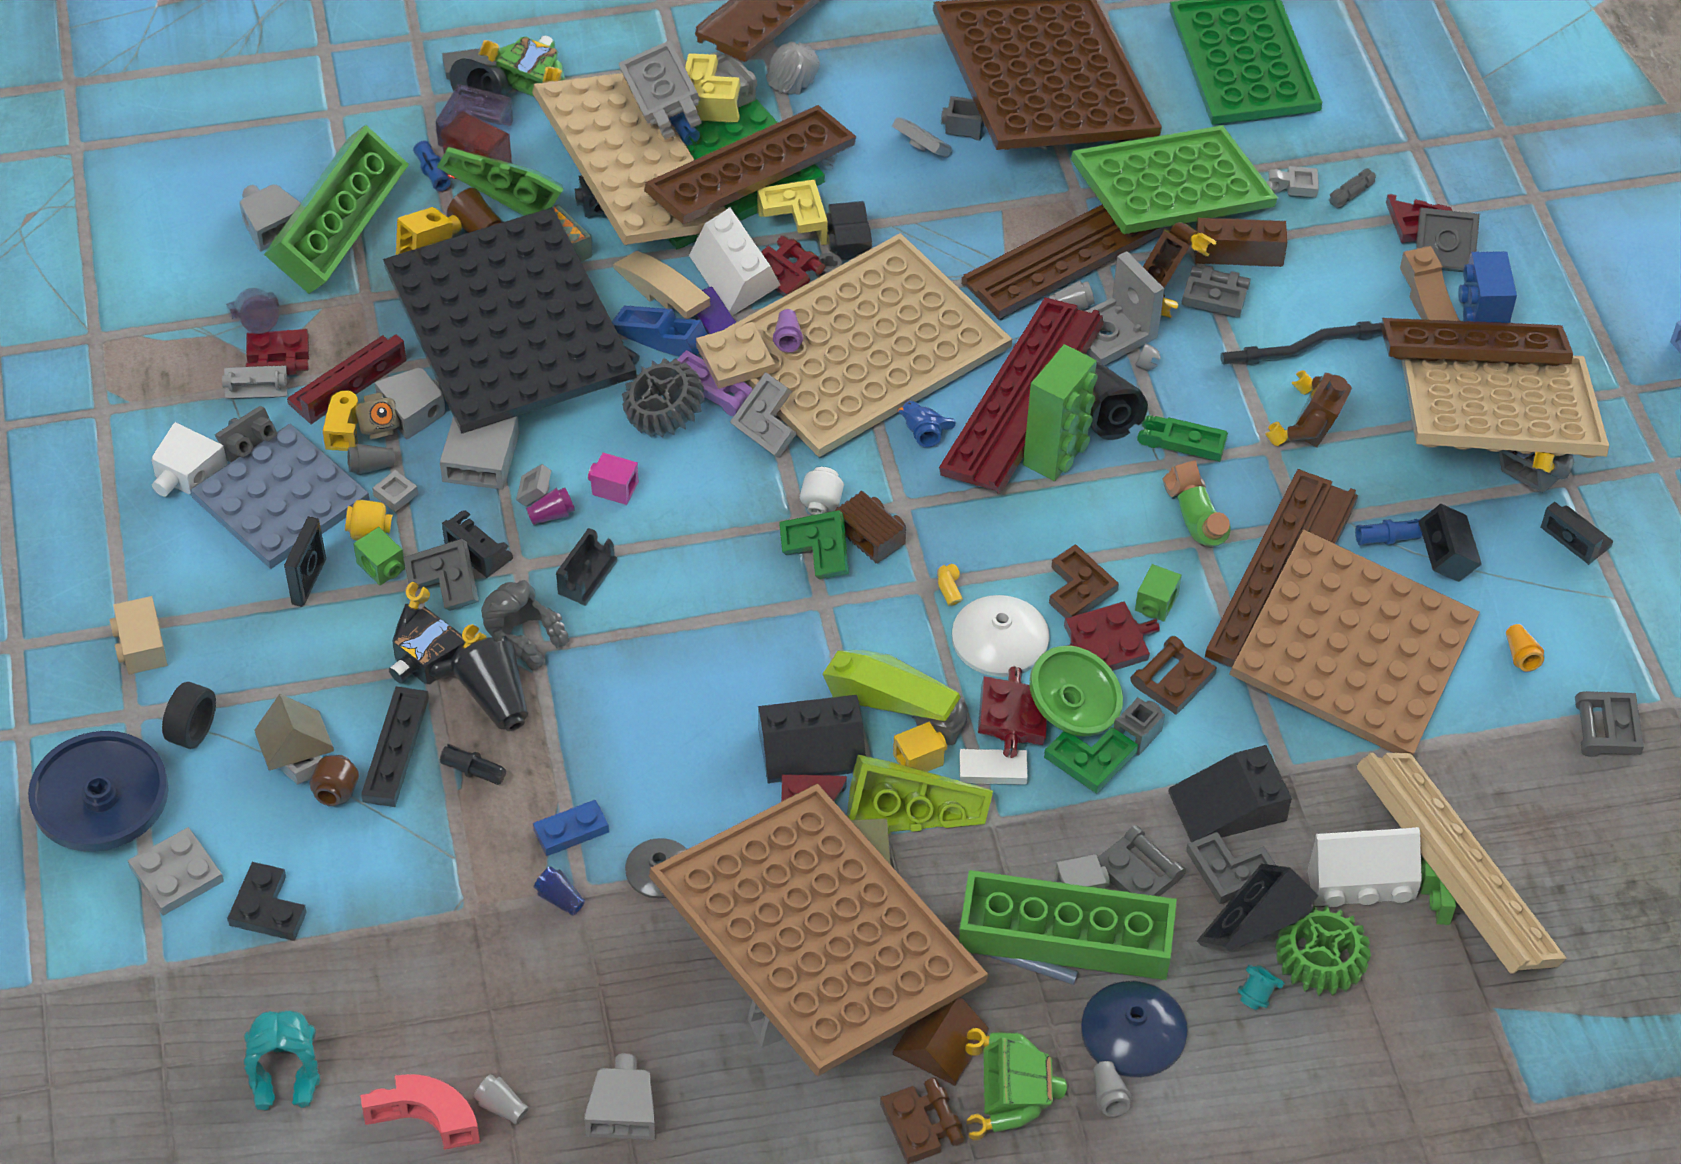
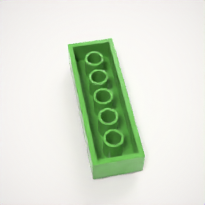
M364 125L348 137L264 255L310 294L327 282L406 170L409 163L367 125Z
M969 870L959 942L970 953L1032 960L1055 965L1166 980L1171 958L1177 899Z

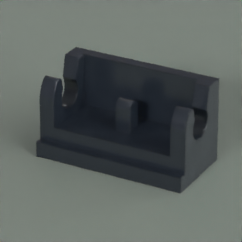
M463 510L450 520H445L442 523L444 543L447 544L460 539L465 540L468 545L472 567L488 578L511 561L513 555L509 550L506 551L509 546L505 542L496 543L474 524V521L470 518L467 519L470 513Z
M590 528L586 530L556 572L558 594L585 606L618 561L614 555V544L611 539L608 538L604 546L601 545L597 540V532Z

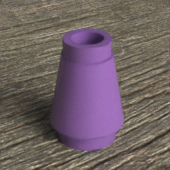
M785 309L779 313L773 334L774 344L783 352H793L803 342V334L797 315L791 309Z

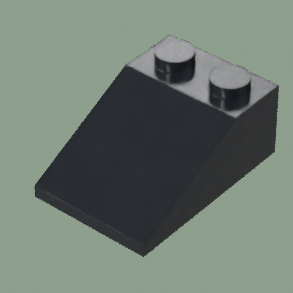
M1267 745L1236 752L1168 789L1191 842L1216 832L1223 838L1287 821L1292 800Z
M1261 863L1198 938L1197 942L1201 946L1230 952L1305 918L1312 911V903L1319 895L1291 867Z

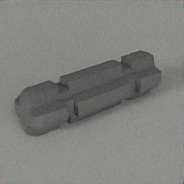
M1366 168L1341 185L1340 188L1331 192L1330 204L1340 208L1347 201L1363 192L1365 188L1375 183V172Z

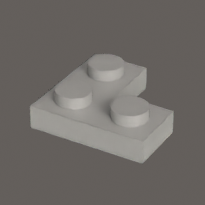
M765 372L730 423L774 456L780 458L797 434L775 417L792 393V390Z

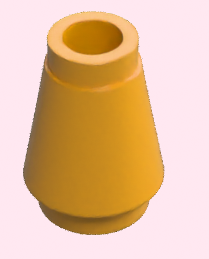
M1521 624L1510 626L1506 630V637L1514 665L1526 672L1539 668L1544 662V649Z

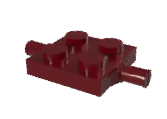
M1125 601L1066 618L1064 622V627L1070 637V645L1066 646H1075L1094 653L1112 671L1148 661L1150 652L1143 640V636L1160 631L1157 619L1138 624L1133 619Z
M1016 666L1009 668L1008 681L983 677L978 733L995 736L1004 740L1003 754L1005 757H1008L1010 752V758L1017 756V743L1028 742L1043 745L1046 737L1047 719L1041 714L1033 701L1030 685L1021 683L1022 669L1018 667L1015 674Z

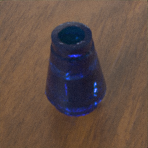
M552 866L548 867L534 883V888L538 891L537 895L572 916L585 904L586 900L561 869L555 870Z

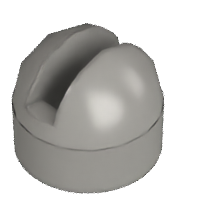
M1145 343L1135 365L1146 370L1156 368L1158 365L1151 362L1153 357L1161 359L1158 349Z

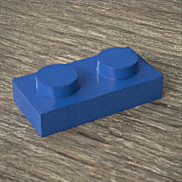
M595 799L534 822L533 831L545 855L549 856L609 833V825Z

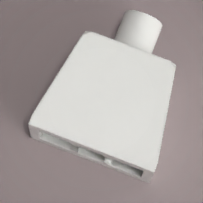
M175 422L152 456L151 461L155 477L157 478L152 483V487L156 493L163 497H166L174 488L191 494L192 488L228 465L224 446Z

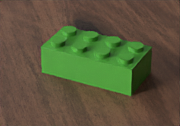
M1064 344L1031 383L1023 465L1053 481H1056L1062 472H1068L1073 464L1074 457L1079 452L1083 453L1089 445L1090 436H1088V430L1093 420L1090 413L1095 401L1093 388L1098 379V375L1095 374L1097 360Z

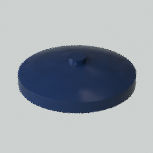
M95 731L64 741L52 749L40 761L31 777L28 799L37 826L53 842L77 851H105L123 846L135 840L157 821L167 801L168 779L160 756L142 739L118 731Z

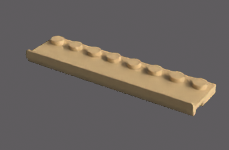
M1369 753L1366 758L1359 762L1357 769L1400 827H1419L1421 855L1509 973L1513 974L1518 970L1556 968L1567 959L1411 753H1386L1382 758H1377L1374 753Z

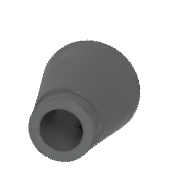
M355 444V447H348L349 472H357V475L394 467L393 448Z

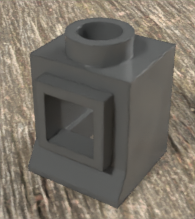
M950 96L948 108L943 107L941 124L946 125L945 134L968 136L979 141L983 120L974 100Z
M1137 697L1123 714L1115 719L1114 728L1122 734L1127 731L1136 737L1135 743L1138 744L1136 754L1139 756L1162 731L1165 714L1162 713L1161 708L1155 702H1145Z

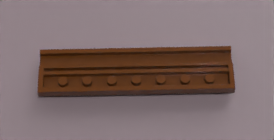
M729 0L696 26L695 36L698 43L702 44L708 41L717 45V51L746 62L821 0Z
M1101 204L964 274L961 278V284L966 286L1000 319L1116 259L1118 255L1126 251L1129 252L1162 235L1165 229L1171 230L1173 225L1123 234Z
M1297 469L1206 648V658L1230 667L1234 665L1303 530L1337 544L1357 503L1358 495L1355 489L1343 490L1332 486L1333 481Z

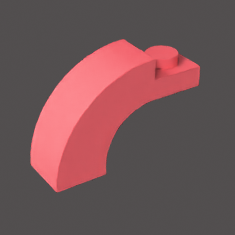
M396 1075V1089H376L369 1094L360 1095L366 1125L401 1118H417L430 1123L437 1129L441 1135L444 1150L480 1143L476 1118L469 1103L456 1089L441 1080L424 1075Z

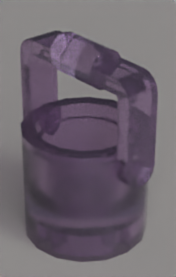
M258 288L244 290L238 295L236 301L226 304L231 319L238 318L248 331L256 334L270 331L276 325L279 318V302L273 292L266 293Z

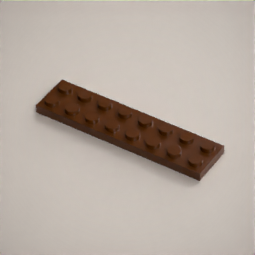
M816 105L645 182L644 192L681 224H685L854 146L857 136L823 108Z

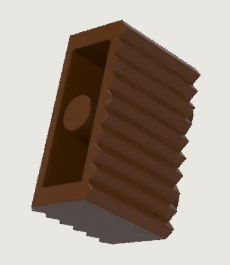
M860 491L859 494L851 497L849 501L847 500L845 504H841L840 507L836 508L835 511L840 510L844 516L845 536L858 549L865 552L866 556L874 560L875 564H878L905 544L906 525L904 521L897 515L892 516L889 514L877 497L871 498L864 491Z

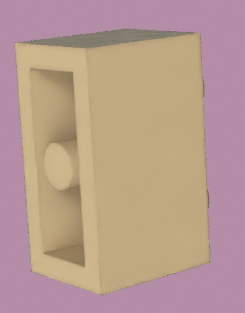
M149 596L113 604L115 618L110 619L113 637H120L121 642L115 644L116 654L119 663H126L128 674L168 666L153 597Z

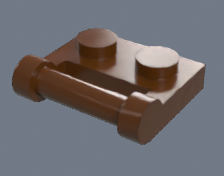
M1170 636L1164 642V648L1142 670L1138 669L1130 677V681L1135 688L1177 715L1215 676L1217 667L1185 647L1182 640L1178 637ZM1172 657L1179 660L1158 684L1151 680Z

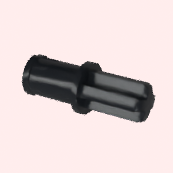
M447 744L440 755L441 764L458 769L469 778L477 776L499 785L503 782L506 775V769L503 766L481 758V754L478 752L470 753Z

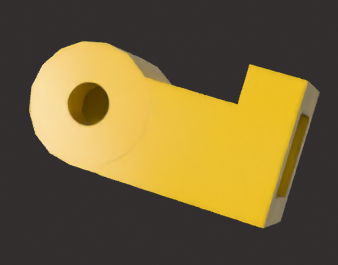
M337 392L330 400L322 430L326 450L348 451V447H355V444H358L356 424L358 423L356 414L358 398L353 392Z

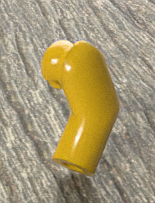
M952 563L948 566L942 565L937 570L938 585L948 606H953L963 600L954 582L959 578L960 572L958 567Z

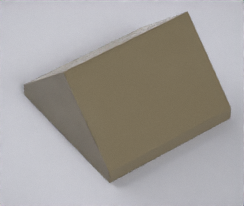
M282 694L278 695L254 729L269 771L334 752L332 742L319 711Z

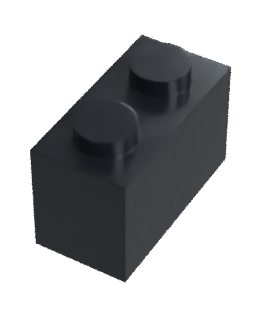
M1440 503L1418 521L1433 571L1460 582L1482 565L1466 514Z

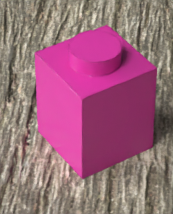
M603 452L598 462L593 463L589 469L588 480L591 481L592 495L627 505L639 483L638 463Z

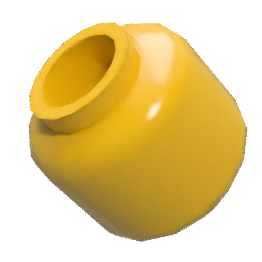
M357 500L353 506H348L345 531H348L350 537L356 541L378 527L385 533L390 534L392 515L386 514V506L382 502Z

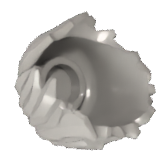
M790 42L781 45L770 61L769 73L766 75L768 85L785 94H801V88H807L808 84L813 83L815 75L819 70L820 60L818 55L809 45L800 42L798 44Z

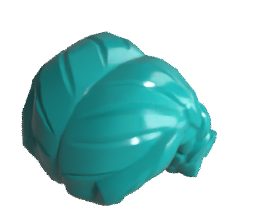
M296 1011L263 1012L255 1018L250 1030L244 1034V1040L246 1041L244 1069L248 1075V1083L254 1095L255 1107L258 1110H268L269 1106H273V1101L275 1100L271 1083L272 1077L259 1062L260 1057L270 1051H290L298 1056L303 1063L296 1073L292 1104L304 1108L309 1107L313 1101L315 1086L319 1085L321 1081L312 1044L315 1038V1027L308 1023L302 1013Z

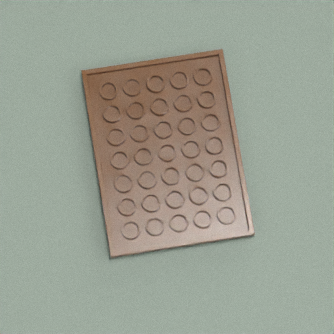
M819 784L650 868L649 877L817 1077L977 988L987 980L988 973Z

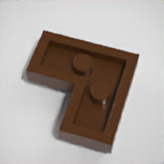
M1076 544L1052 559L1051 568L1067 584L1050 595L1049 604L1065 619L1088 612L1118 591L1119 583Z

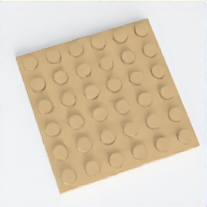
M1573 355L1572 364H1561L1559 366H1550L1545 363L1521 365L1505 361L1492 364L1481 360H1470L1469 362H1458L1454 359L1428 361L1424 358L1401 360L1416 444H1422L1430 448L1453 446L1461 450L1483 448L1492 452L1514 450L1524 454L1537 451L1551 453L1555 456L1574 454L1586 458H1594L1596 456L1607 457L1609 443L1584 356Z

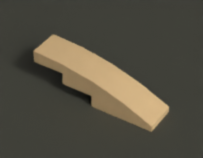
M636 250L613 264V268L647 300L651 302L656 299L666 309L674 308L685 319L693 317L710 306V297L676 270L652 256Z

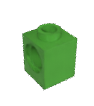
M380 527L353 543L356 563L377 584L382 585L386 581L396 578L405 570L402 548Z
M1152 564L1137 591L1135 611L1142 613L1146 617L1165 622L1179 595L1182 575Z

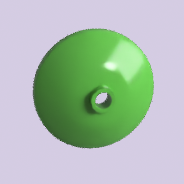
M1058 646L1044 652L1032 667L1029 684L1033 701L1041 714L1057 728L1077 736H1094L1108 730L1114 724L1115 719L1119 717L1123 706L1120 683L1112 669L1094 653L1075 646Z

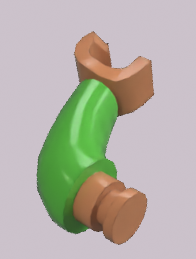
M1196 460L1172 467L1171 471L1162 478L1170 497L1178 495L1181 513L1190 535L1197 543L1207 547L1223 544L1228 539L1231 531L1229 519L1223 513L1216 512L1206 491L1205 482L1200 477Z

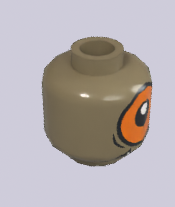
M382 392L364 396L365 402L356 407L361 433L369 435L370 439L393 435L394 429L400 424L395 409V401L392 398H383Z

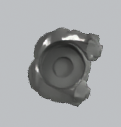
M521 580L518 583L506 582L500 585L488 595L482 605L481 612L486 631L494 637L495 642L504 641L502 636L510 638L514 645L516 657H520L522 661L526 662L531 670H537L538 667H541L545 658L537 650V646L530 643L526 636L510 634L514 626L529 620H541L551 643L556 648L565 646L570 640L567 631H565L564 624L560 622L562 616L535 600V590L526 580Z

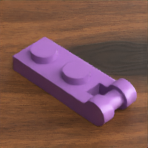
M687 350L677 359L681 364L686 362L691 369L697 372L700 377L699 380H701L704 386V397L721 406L730 416H734L753 390L744 382L718 389L703 359ZM730 391V392L734 393L735 395H734V396H731V395L728 394V392Z

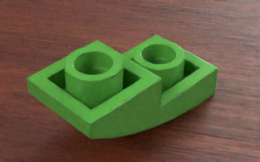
M1421 856L1420 894L1430 895L1429 906L1430 910L1435 911L1436 924L1450 925L1456 908L1455 899L1424 857Z

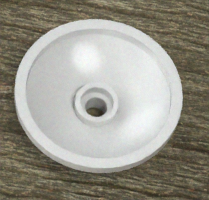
M992 595L972 601L958 613L953 623L952 643L959 658L970 668L990 676L1008 677L1010 667L1016 666L1015 674L1018 667L1022 669V673L1032 669L1038 658L1047 651L1049 629L1041 613L1026 601L1011 596Z

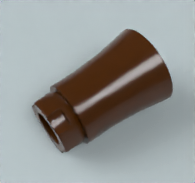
M468 188L457 194L447 209V217L457 216L462 228L468 233L503 222L485 202L476 188Z

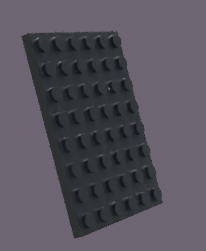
M553 207L383 259L387 274L461 434L637 378L636 368Z

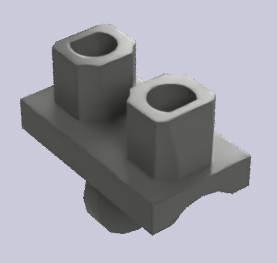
M262 406L255 408L240 419L233 418L229 420L228 426L215 434L218 442L224 446L226 460L229 462H233L239 457H245L252 452V448L264 440L270 441L277 436L276 429L265 408Z

